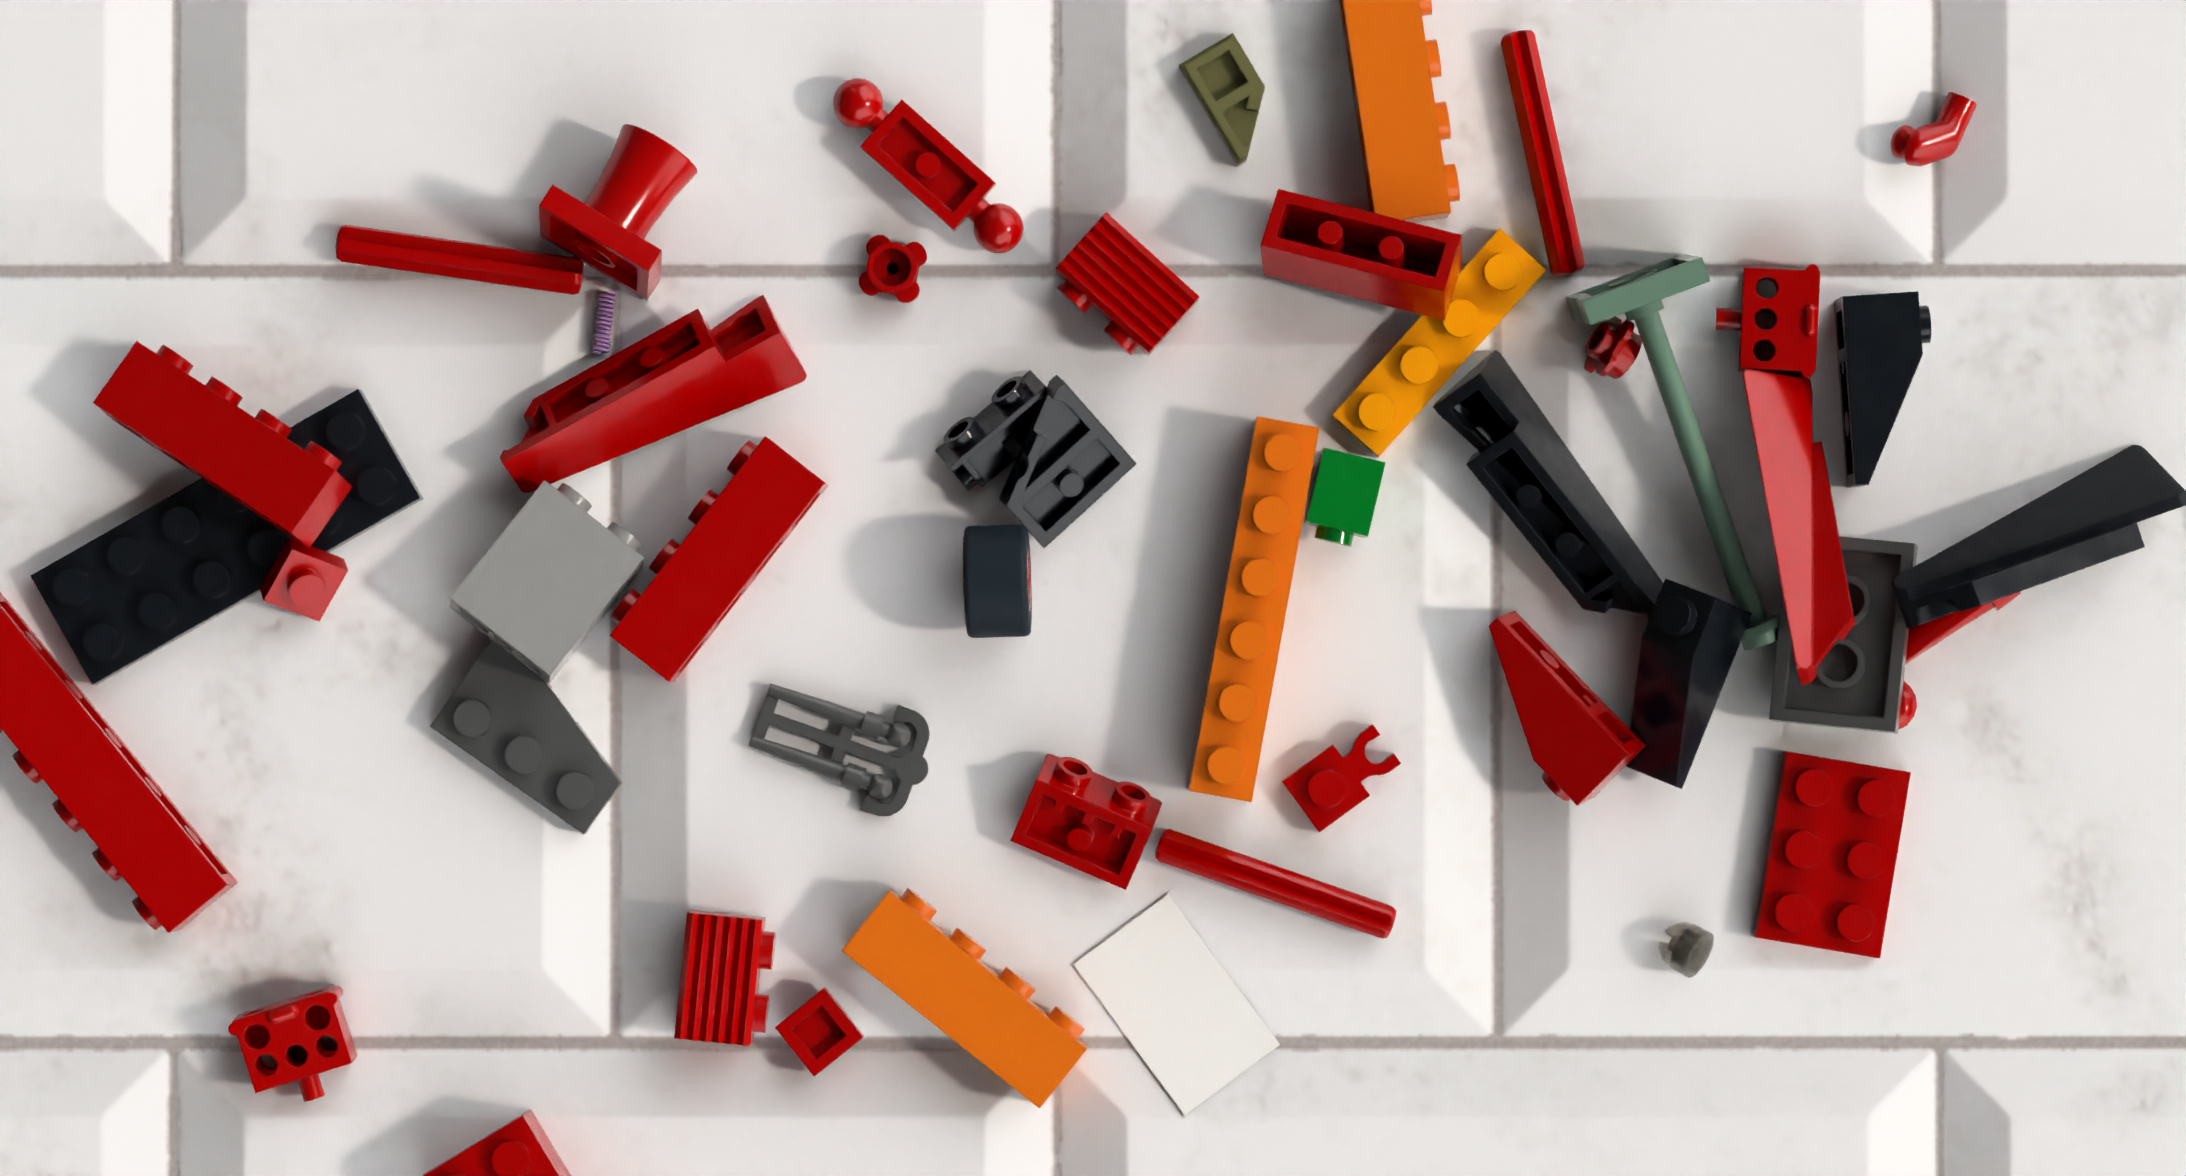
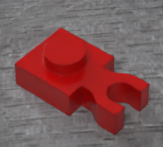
M1370 725L1356 737L1350 752L1343 757L1332 744L1282 780V783L1319 833L1370 796L1361 784V781L1368 776L1389 773L1401 764L1394 753L1381 763L1374 764L1367 760L1364 752L1365 746L1369 741L1374 740L1380 735L1374 725Z

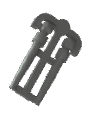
M770 683L748 746L809 771L840 781V786L856 792H859L860 788L867 790L869 793L864 798L860 810L877 816H890L904 807L912 786L921 783L928 774V763L923 755L929 741L930 732L925 718L920 713L901 705L897 706L893 724L884 722V716L867 711L866 714L833 702ZM778 700H783L824 718L841 723L842 727L839 736L774 713ZM910 722L913 724L917 732L911 752L901 757L851 740L854 729L860 730V735L877 740L879 736L887 739L888 743L893 747L900 748L906 746L911 739V730L904 723ZM772 725L833 747L834 750L830 760L765 739L769 726ZM846 752L895 769L900 784L891 802L883 804L877 800L885 799L891 794L893 789L891 779L883 774L875 776L866 774V768L850 762L847 766L843 765L842 762Z

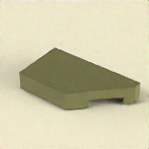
M1232 33L1181 63L1179 69L1237 166H1240L1246 162L1265 86Z

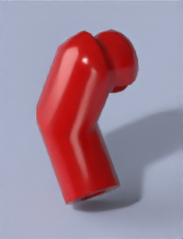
M1948 92L1935 123L1920 126L1916 129L1903 125L1894 132L1890 142L1892 154L1896 158L1905 159L1907 165L1917 167L1950 157L1958 148L1977 104L1962 95Z

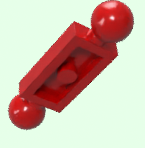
M853 78L845 81L838 87L833 98V109L837 118L846 126L852 128L866 127L872 132L861 144V149L955 232L968 217L974 223L973 230L977 242L985 250L992 253H1005L1018 245L1024 231L1023 221L1019 213L1009 205L1003 203L990 204L984 199L996 186V183L907 103L901 100L888 114L883 109V98L880 90L869 80Z

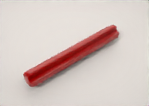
M1532 30L1512 32L1503 36L1501 47L1550 271L1554 276L1577 273L1584 269L1585 261L1536 37Z
M352 225L341 226L336 238V258L341 262L570 295L579 294L584 278V263L581 259L575 257Z
M1165 829L1162 832L1155 851V858L1159 862L1381 939L1389 936L1395 922L1396 909L1388 904L1172 829Z

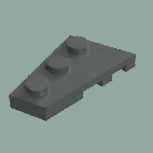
M492 639L430 725L431 728L582 834H587L622 784V781L594 743L554 693L551 685Z

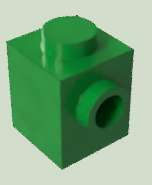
M1327 448L1321 450L1304 524L1317 527L1314 538L1351 547L1354 536L1368 537L1386 462Z

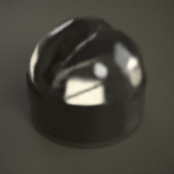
M1689 922L1675 923L1665 930L1672 937L1670 942H1659L1658 948L1662 960L1671 969L1690 978L1696 975L1706 963L1713 947L1714 937L1712 933L1696 924Z

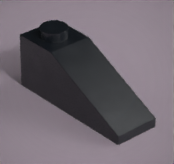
M1918 291L1842 296L1834 301L1847 488L1869 485L1923 355L1922 343H1930L1929 307L1927 305L1919 306Z
M1665 578L1642 636L1630 730L1644 743L1645 747L1626 767L1680 789L1683 788L1752 613L1719 598Z

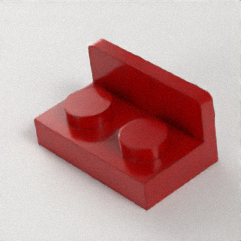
M1047 754L1010 841L1126 890L1152 832L1162 802L1151 797L1143 787L1125 781L1116 782L1093 772L1086 763L1076 758H1060L1053 754Z

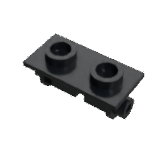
M1031 370L1022 378L1016 376L1004 382L992 395V403L974 418L966 417L954 424L943 438L944 443L935 450L968 491L978 483L983 488L1015 460L1002 442L1012 435L1019 445L1022 446L1047 388Z

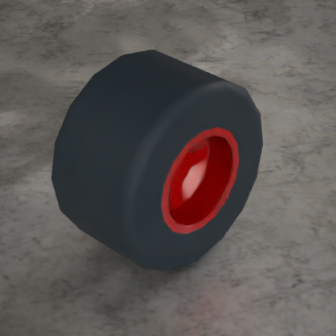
M989 525L968 526L965 528L963 537V594L965 624L969 637H1025L1031 633V559L1029 534L1026 526Z

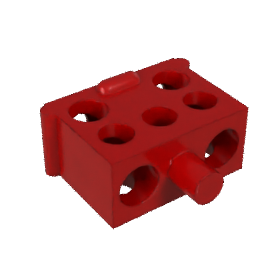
M1815 264L1808 265L1806 270L1743 269L1741 309L1716 308L1715 330L1740 331L1738 371L1758 370L1769 373L1800 374V377L1804 379H1810L1816 372L1820 271ZM1764 280L1772 282L1776 287L1775 296L1771 298L1761 297L1757 293L1756 285ZM1764 311L1772 314L1775 319L1774 327L1768 330L1760 329L1755 323L1756 314ZM1759 343L1770 345L1774 353L1773 358L1769 361L1758 360L1753 352L1755 345Z
M330 985L238 1014L232 1021L228 1031L231 1035H237L255 1093L297 1080L304 1102L311 1101L325 1095L319 1073L353 1063L357 1057V1052L339 1000L343 994V989L340 986ZM327 1035L333 1037L337 1042L338 1048L333 1050L326 1048L322 1043L321 1037ZM300 1045L305 1048L308 1057L300 1059L294 1056L292 1046ZM268 1054L273 1056L277 1061V1068L265 1066L262 1062V1055Z

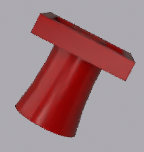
M624 124L610 158L585 203L552 184L539 204L540 237L575 258L581 259L585 264L648 300L661 278L662 250L644 239L672 200L698 173L697 168L684 154L663 139L640 127Z

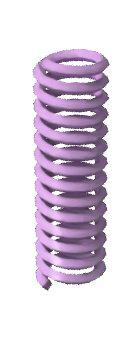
M608 290V293H598L599 296L603 297L597 298L600 300L597 304L603 306L596 307L600 309L596 313L602 315H596L595 317L599 319H596L595 322L602 324L594 325L599 328L594 329L596 331L594 336L598 337H594L593 340L596 341L592 343L598 346H592L595 349L591 351L593 354L601 355L610 352L608 344L611 343L609 341L612 334L610 331L612 330L611 326H613L610 322L613 321L612 317L614 315L612 313H614L613 309L615 308L613 305L615 301L613 300L616 299V292Z

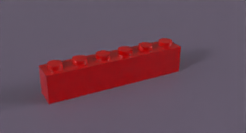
M0 592V733L4 731L17 747L18 751L13 754L15 762L30 780L38 784L43 779L58 797L52 805L65 824L74 832H78L83 828L98 848L92 854L107 875L115 881L123 877L138 897L132 903L140 916L155 930L161 926L168 933L182 929L238 882Z

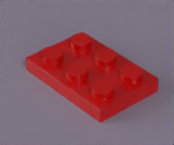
M1783 751L1753 937L1880 958L1911 772Z

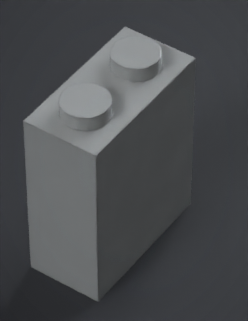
M544 480L449 599L450 608L550 684L641 571L644 557L637 552L641 543L629 531L615 522H611L606 528L587 512L592 505L580 493L565 483H562L556 489Z

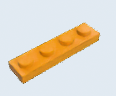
M1499 229L1459 273L1445 321L1421 315L1334 412L1332 417L1378 458L1544 274L1546 269L1503 230Z

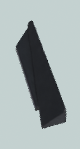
M1495 350L1435 402L1433 408L1478 450L1470 457L1466 465L1582 609L1606 613L1610 608L1647 614L1649 621L1663 586L1662 580L1504 357Z
M2131 445L1895 577L1892 581V586L1907 629L1957 611L1962 612L2141 549L2145 545L2137 522L2186 506V491L2145 448L2139 445Z

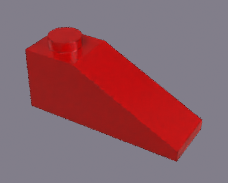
M1516 611L1497 617L1489 625V629L1533 760L1544 771L1542 779L1547 787L1562 800L1569 801L1571 799L1578 806L1594 798L1645 745Z

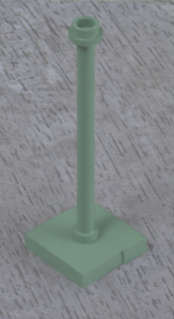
M1681 254L1566 296V300L1573 320L1583 321L1584 324L1593 325L1625 313L1627 321L1635 320L1734 604L1752 613L1741 640L1744 650H1752L1778 640L1777 627L1779 626V619L1777 615L1765 616L1658 312L1664 309L1661 299L1710 282L1702 257Z

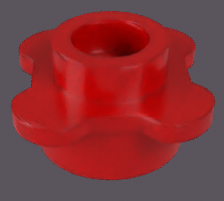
M876 235L869 239L866 244V251L869 254L867 269L859 277L861 290L869 296H875L878 293L894 295L901 303L914 301L920 293L919 285L916 282L919 267L927 261V253L924 247L918 242H910L907 245L890 242L885 235ZM890 263H896L899 266L897 274L890 275L887 272V266Z
M1616 316L1607 323H1601L1587 341L1585 354L1588 356L1584 363V370L1589 373L1596 370V373L1600 376L1608 375L1613 379L1623 376L1636 360L1642 345L1640 335L1633 332L1634 323L1627 321V319L1622 323V320Z

